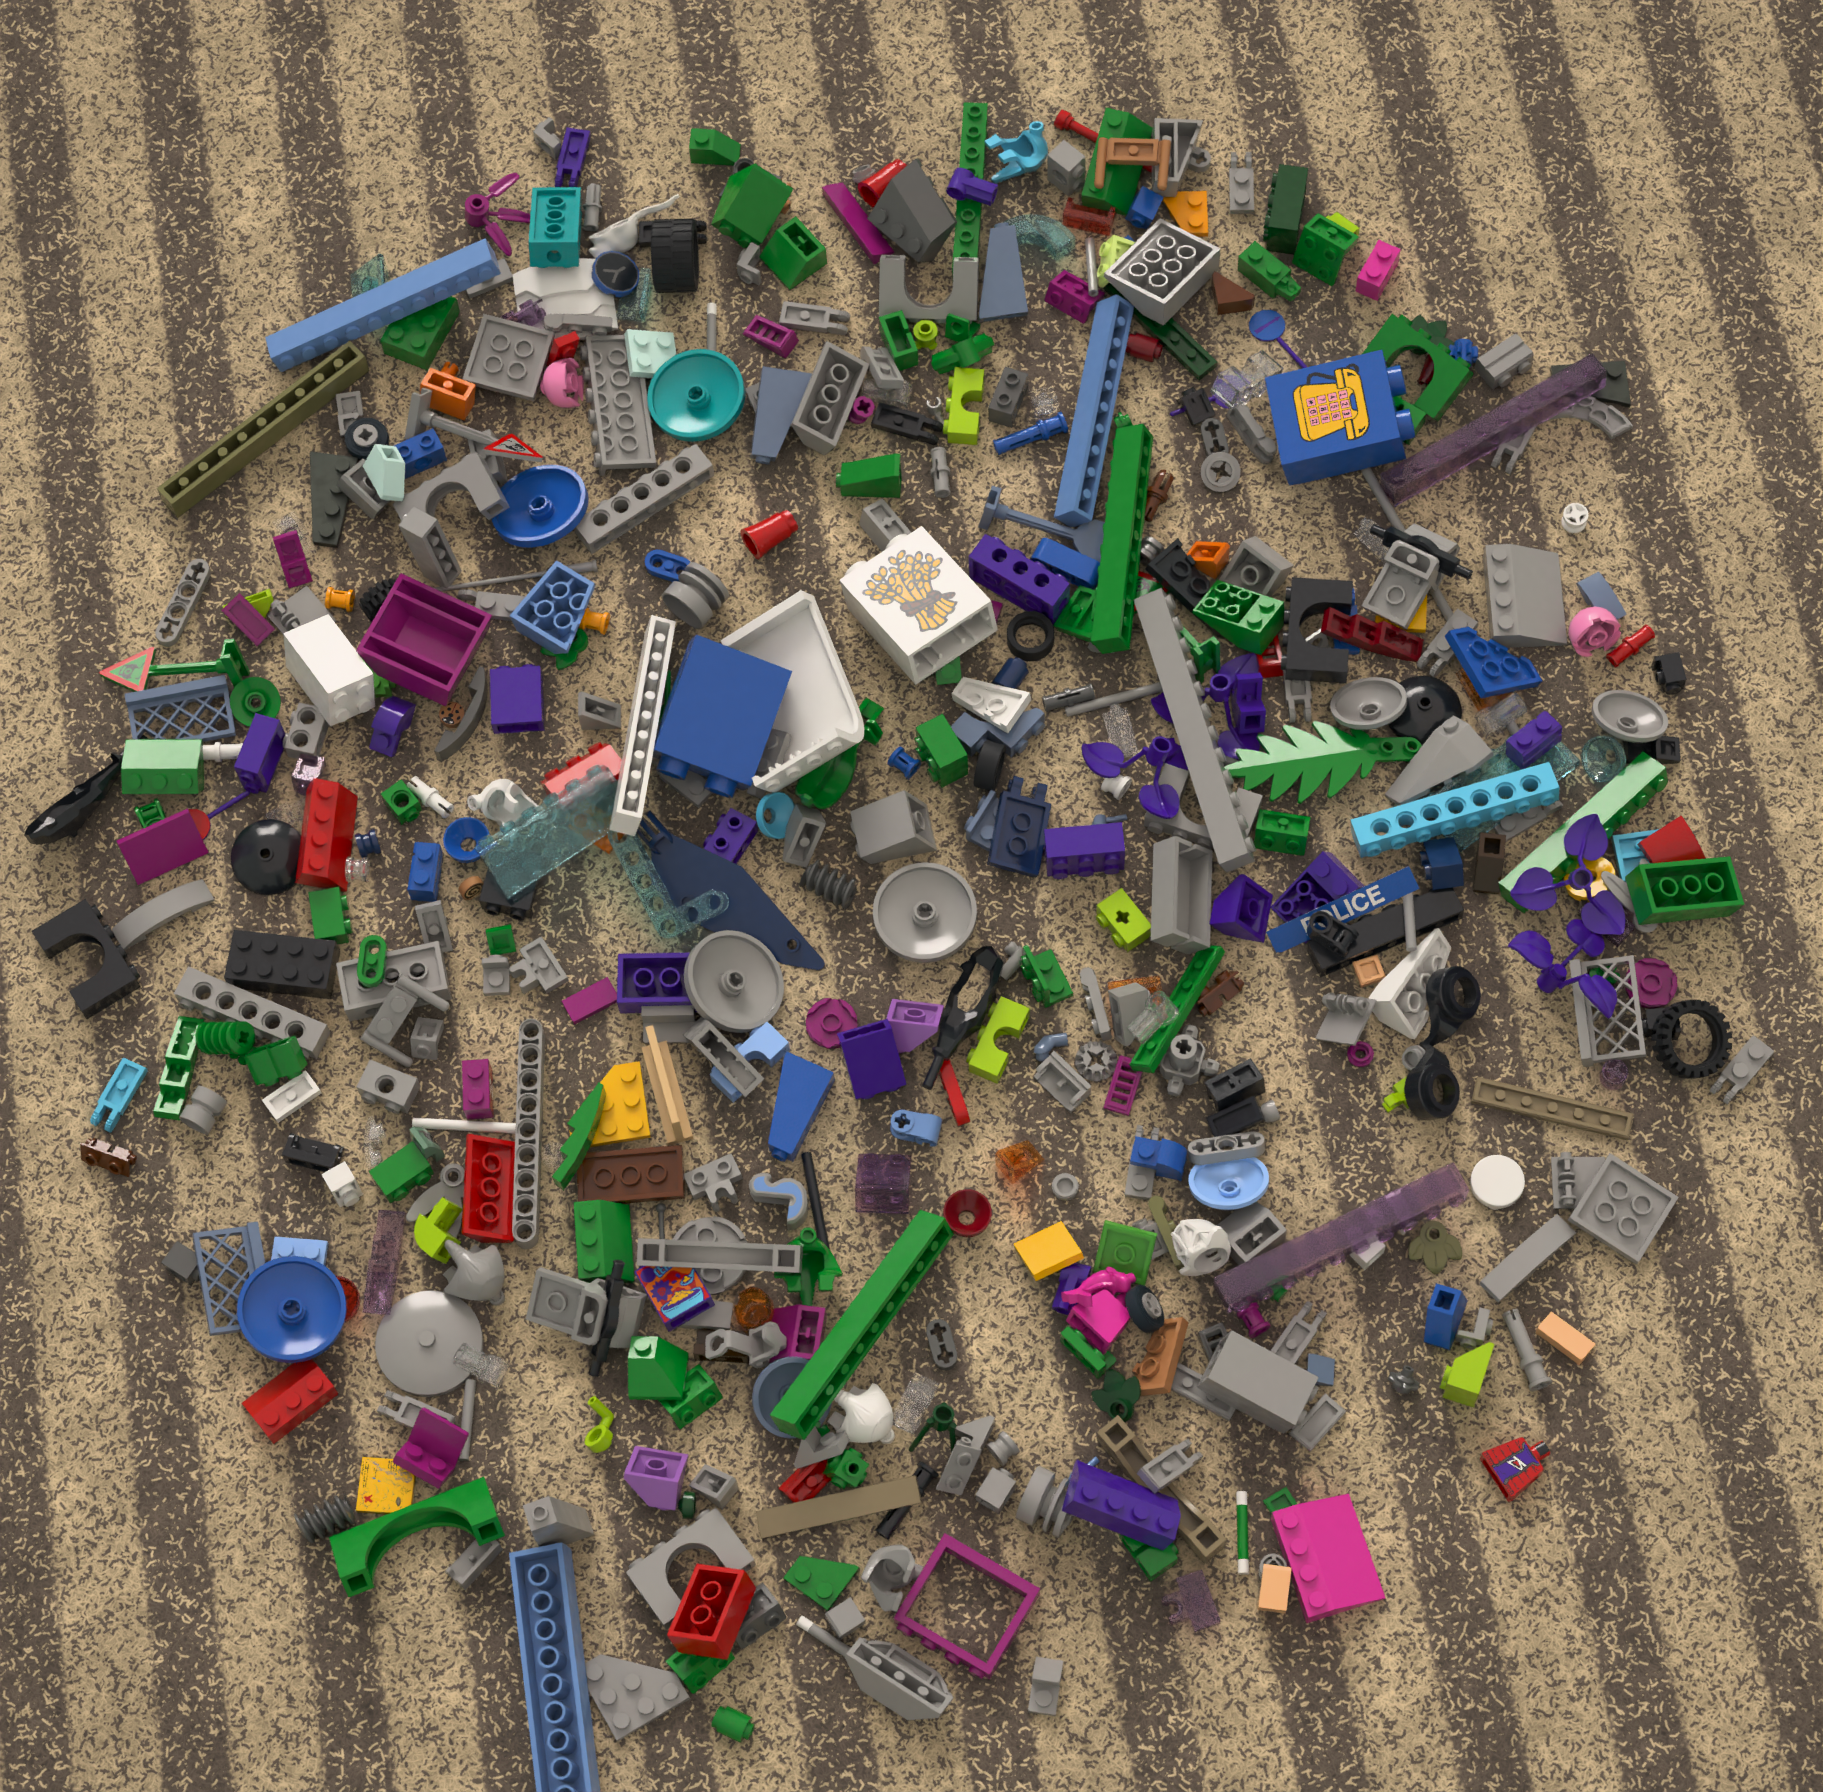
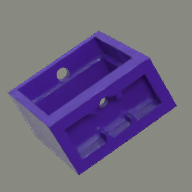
M255 713L235 762L234 769L244 789L250 793L257 794L259 791L267 793L284 751L283 739L285 732L279 719Z

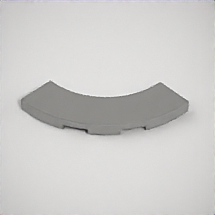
M1560 393L1538 397L1529 402L1533 411L1541 415L1540 421L1542 423L1557 418H1577L1596 425L1610 439L1629 431L1633 427L1631 422L1612 405L1608 406L1595 400V397L1584 394L1560 395Z

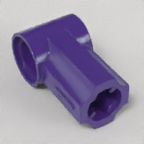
M956 168L947 186L946 193L956 200L968 198L991 206L995 201L998 185L976 178L971 171L965 168Z
M1076 1262L1061 1270L1060 1284L1053 1301L1052 1310L1069 1315L1071 1309L1078 1303L1069 1304V1302H1063L1061 1292L1078 1288L1090 1276L1091 1266Z

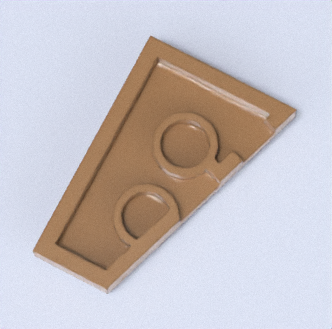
M1183 1317L1164 1319V1325L1155 1331L1146 1346L1148 1352L1142 1363H1136L1132 1370L1135 1374L1134 1376L1140 1382V1396L1170 1393L1189 1323Z

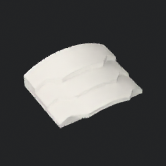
M580 258L579 267H529L513 274L519 323L545 329L543 320L548 314L590 315L613 318L612 331L618 330L614 295L603 293L592 279V265L595 259ZM562 329L555 333L554 339L569 334V332H567V329ZM582 331V333L577 334L580 340H585L586 336H599L592 334V331Z

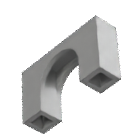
M881 255L879 317L902 310L905 318H909V322L915 323L923 319H933L934 323H946V316L949 313L969 320L970 324L972 320H977L979 258L954 257L953 289L950 295L938 304L926 305L912 298L906 288V255Z
M477 452L466 455L459 463L445 468L435 478L424 481L414 491L404 494L402 502L396 501L393 503L400 519L409 513L413 506L435 518V510L440 500L448 493L456 490L470 492L479 511L488 520L510 507L486 461Z
M1165 763L1158 783L1159 785H1171L1178 793L1179 801L1181 802L1189 781V771ZM1238 787L1236 793L1241 802L1238 810L1240 815L1243 814L1247 821L1248 829H1245L1247 837H1250L1262 805L1263 795ZM1180 805L1176 816L1172 819H1164L1148 811L1146 812L1144 826L1148 827L1149 831L1156 834L1164 832L1172 835V837L1177 836L1194 842L1207 849H1214L1207 826L1190 821L1183 814Z
M716 1507L711 1511L710 1509L704 1510L696 1517L697 1521L689 1527L684 1525L674 1533L675 1537L667 1543L665 1541L658 1543L652 1548V1554L645 1559L640 1557L633 1561L626 1572L632 1584L665 1630L670 1628L681 1602L668 1583V1570L677 1555L689 1549H703L712 1553L721 1565L726 1568L740 1569L747 1572L756 1565L754 1558Z

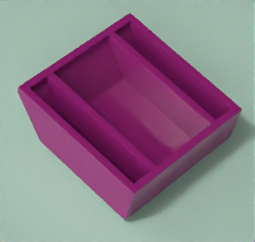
M400 573L357 647L356 652L378 676L446 707L488 633L492 615Z

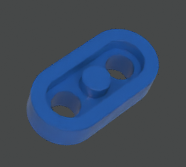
M653 550L645 557V566L649 574L671 582L679 581L677 571H685V567L690 563L684 557L663 550ZM656 562L662 563L660 567H654L653 565Z

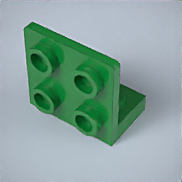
M1317 213L1303 227L1292 264L1333 286L1336 283L1345 255L1357 244L1359 236Z
M1023 946V956L1020 957L1022 966L1020 968L1026 980L1031 979L1033 988L1031 990L1037 1003L1042 1001L1044 1007L1047 1008L1072 997L1073 991L1052 949L1033 956L1029 946Z

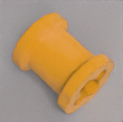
M328 587L325 607L327 609L332 607L343 608L347 612H352L355 602V591L352 589L340 591Z
M586 608L579 628L582 630L586 628L600 631V634L605 635L610 622V613H596Z

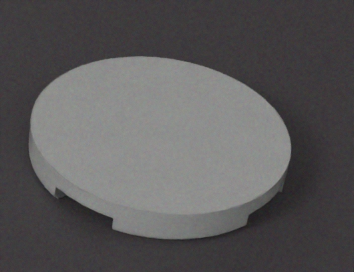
M716 1216L689 1221L678 1230L673 1240L747 1243L744 1234L734 1223ZM695 1268L710 1295L720 1294L731 1289L742 1279L746 1270Z

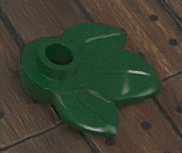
M1421 315L1416 316L1412 320L1413 324L1410 327L1417 332L1421 328L1432 336L1430 341L1436 346L1439 343H1442L1447 348H1449V345H1454L1453 341L1445 338L1447 321L1427 323ZM1419 349L1410 350L1412 353L1416 355H1424L1428 353L1426 351Z
M1108 1369L1104 1378V1388L1094 1390L1091 1394L1093 1401L1101 1411L1108 1412L1112 1419L1118 1415L1126 1422L1133 1417L1134 1404L1140 1399L1141 1386L1136 1376L1126 1380L1118 1371ZM1120 1404L1124 1406V1413H1122L1119 1409Z

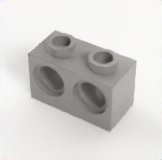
M298 703L297 710L291 714L290 732L284 736L283 748H285L288 757L317 763L329 724L316 706ZM308 719H315L311 724H304ZM302 741L307 742L303 747L297 746Z

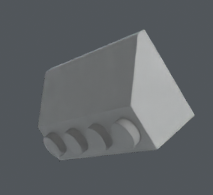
M828 341L823 346L791 423L802 443L824 456L836 447L869 367V363Z

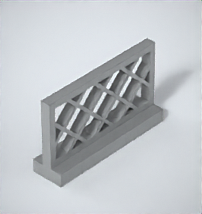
M1634 955L1580 962V959L1569 960L1571 978L1588 974L1587 969L1600 968L1605 972L1602 976L1603 978L1607 979L1610 975L1620 983L1615 989L1617 994L1624 986L1633 992V997L1627 1004L1617 998V1004L1623 1007V1009L1615 1018L1611 1016L1608 1019L1611 1023L1601 1032L1594 1027V1021L1600 1014H1603L1583 994L1579 983H1572L1583 1067L1594 1066V1063L1646 1057ZM1629 964L1630 972L1624 979L1613 973V970L1618 965ZM1630 978H1631L1632 986H1631L1629 983H1627ZM1633 1003H1634L1635 1010H1633V1009L1631 1008V1005H1632ZM1592 1008L1596 1010L1594 1015L1592 1013ZM1626 1011L1636 1017V1021L1630 1029L1619 1022ZM1615 1025L1626 1032L1618 1043L1607 1036ZM1636 1028L1638 1031V1035L1633 1032ZM1595 1033L1599 1035L1597 1040L1595 1038ZM1629 1036H1632L1639 1041L1640 1050L1628 1051L1622 1045ZM1603 1039L1614 1046L1609 1054L1597 1055V1046Z

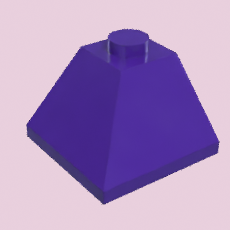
M1240 874L1214 900L1209 924L1224 935L1264 943L1273 895L1245 874Z

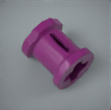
M865 396L856 398L848 415L850 422L853 424L864 423L873 414L875 408L873 401Z
M1257 1302L1251 1303L1237 1312V1317L1242 1319L1247 1326L1250 1338H1255L1271 1327L1270 1323L1265 1322L1259 1312Z

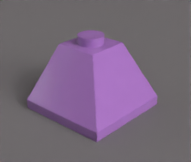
M892 999L886 1019H888L892 1027L898 1053L912 1051L938 1032L944 1005Z
M635 1446L624 1472V1479L648 1506L657 1507L660 1510H676L681 1496L688 1454Z

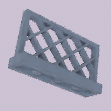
M225 675L125 693L132 739H139L144 732L155 737L154 739H165L162 736L170 727L180 732L175 739H203V742L236 736L234 718L230 708L229 685ZM224 696L225 703L219 711L209 705L214 698ZM196 702L201 707L192 715L184 710L188 703ZM165 707H172L176 710L169 720L159 715ZM205 709L216 714L209 724L199 719ZM146 711L151 716L144 724L135 720L134 713ZM181 713L190 718L183 729L173 723ZM220 717L229 723V729L221 731L213 728V726ZM155 718L165 723L158 734L148 728ZM195 722L205 728L200 735L193 736L188 733Z
M250 1222L243 1227L192 1234L210 1336L241 1332L237 1313L234 1315L222 1306L229 1297L238 1302L239 1296L234 1293L240 1283H245L247 1274L249 1277L257 1268L265 1264L258 1222ZM241 1235L242 1245L238 1250L225 1243L229 1236ZM211 1239L218 1245L209 1254L201 1248L200 1240ZM220 1247L233 1254V1257L226 1265L214 1257ZM236 1258L246 1264L247 1269L242 1276L230 1268V1265ZM210 1261L222 1269L215 1279L205 1273V1267ZM225 1272L238 1280L231 1290L218 1282ZM214 1286L227 1294L220 1304L216 1303L209 1296V1292ZM219 1311L231 1319L227 1326L215 1328L213 1318Z

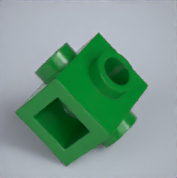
M849 1448L844 1450L841 1455L829 1458L822 1474L831 1479L830 1482L840 1489L856 1488L865 1480L867 1476L866 1469L869 1463L862 1459L863 1455L860 1452Z

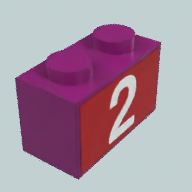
M489 1059L463 1060V1111L467 1120L493 1118V1077Z

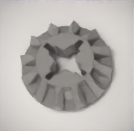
M1213 453L1202 463L1201 478L1204 484L1212 491H1228L1239 481L1240 465L1236 458L1229 453ZM1223 462H1226L1224 471L1231 475V477L1222 476L1218 479V482H1215L1217 473L1213 472L1210 467L1219 468Z
M1101 1040L1098 1042L1089 1041L1084 1046H1080L1076 1054V1069L1087 1080L1103 1081L1114 1073L1117 1065V1055L1111 1045H1107ZM1102 1054L1101 1063L1103 1066L1098 1063L1090 1066L1092 1062L1090 1055L1097 1057Z

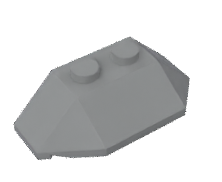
M859 1638L845 1655V1659L860 1690L906 1720L939 1718L953 1700V1696L948 1691L947 1685L939 1672L894 1643L878 1640L867 1641L866 1638Z

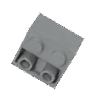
M1258 1202L1235 1210L1216 1225L1221 1226L1228 1234L1231 1247L1230 1256L1244 1272L1286 1239L1287 1233L1286 1228L1273 1213Z

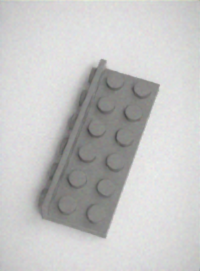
M586 336L584 345L580 346V359L585 360L586 366L583 367L582 373L583 381L588 382V388L585 389L586 403L591 405V409L588 410V422L593 424L594 431H591V444L596 446L597 453H594V467H599L600 476H605L606 469L655 468L656 457L645 378L630 377L625 336Z

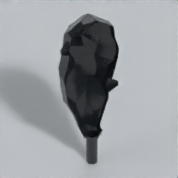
M142 735L139 739H148V738H147L145 735ZM124 750L119 754L111 753L113 762L109 766L89 778L83 784L75 786L72 792L46 809L36 820L27 826L24 834L31 844L39 845L54 843L67 836L75 838L78 830L91 817L121 774Z
M992 946L981 947L972 953L968 961L960 966L963 972L950 991L941 1017L937 1046L932 1047V1054L935 1057L922 1084L925 1089L932 1090L944 1061L950 1059L967 1037L980 1030L991 1001H995L997 998L996 988L1004 962ZM976 963L990 971V985L976 1008L965 1012L958 1008L957 994L967 983Z

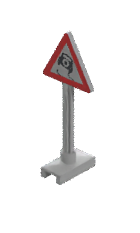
M423 387L421 388V394L412 393L404 439L407 440L425 432L426 426H435L488 445L483 449V454L542 462L543 457L514 434H508L501 439H496L489 434L439 417L436 413L429 411L432 390Z

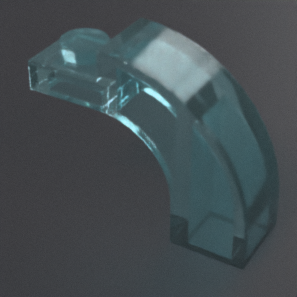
M1028 214L1004 221L1009 223V226L1015 225L1018 245H1038L1044 248L1055 261H1058L1075 249V236L1062 223L1050 217Z

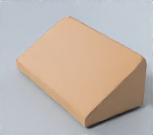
M1553 1312L1549 1313L1535 1332L1578 1365L1583 1362L1595 1346L1594 1342Z

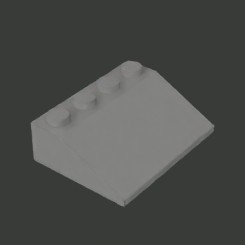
M1160 218L1104 273V277L1144 316L1164 325L1212 277L1213 272L1219 270L1220 248Z
M1514 544L1485 545L1483 567L1490 639L1507 648L1567 645L1559 554Z

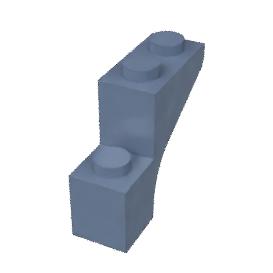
M1038 708L1023 712L1009 733L1004 732L989 722L977 720L966 712L955 721L951 728L966 753L971 757L976 752L980 753L984 742L990 740L991 742L1005 745L1006 754L1012 758L1016 752L1020 754L1025 750L1028 740L1033 734L1037 736L1042 732L1045 727V713Z

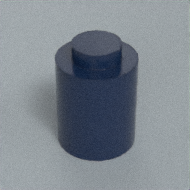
M1018 657L1014 659L1008 658L991 683L1018 689L1029 673L1026 662Z

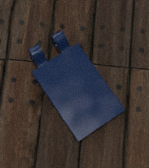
M1013 776V779L1008 782L1007 791L1003 790L1000 793L987 865L1036 878L1039 876L1044 848V829H1047L1051 804L1044 802L1048 785L1037 783V786L1032 788L1031 798L1020 795L1024 778Z

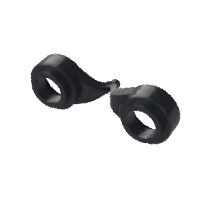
M1461 966L1436 970L1428 979L1426 986V1000L1431 1023L1430 1034L1424 1041L1419 1043V1046L1426 1052L1415 1068L1409 1072L1404 1087L1405 1099L1409 1109L1416 1117L1426 1121L1450 1116L1455 1111L1460 1096L1459 1083L1450 1070L1447 1056L1435 1048L1434 1045L1451 1037L1462 1023L1472 1018L1478 1010L1481 998L1479 984L1471 972ZM1457 980L1463 989V1007L1458 1004L1454 995V986ZM1436 1077L1442 1085V1104L1436 1100L1433 1093V1082Z

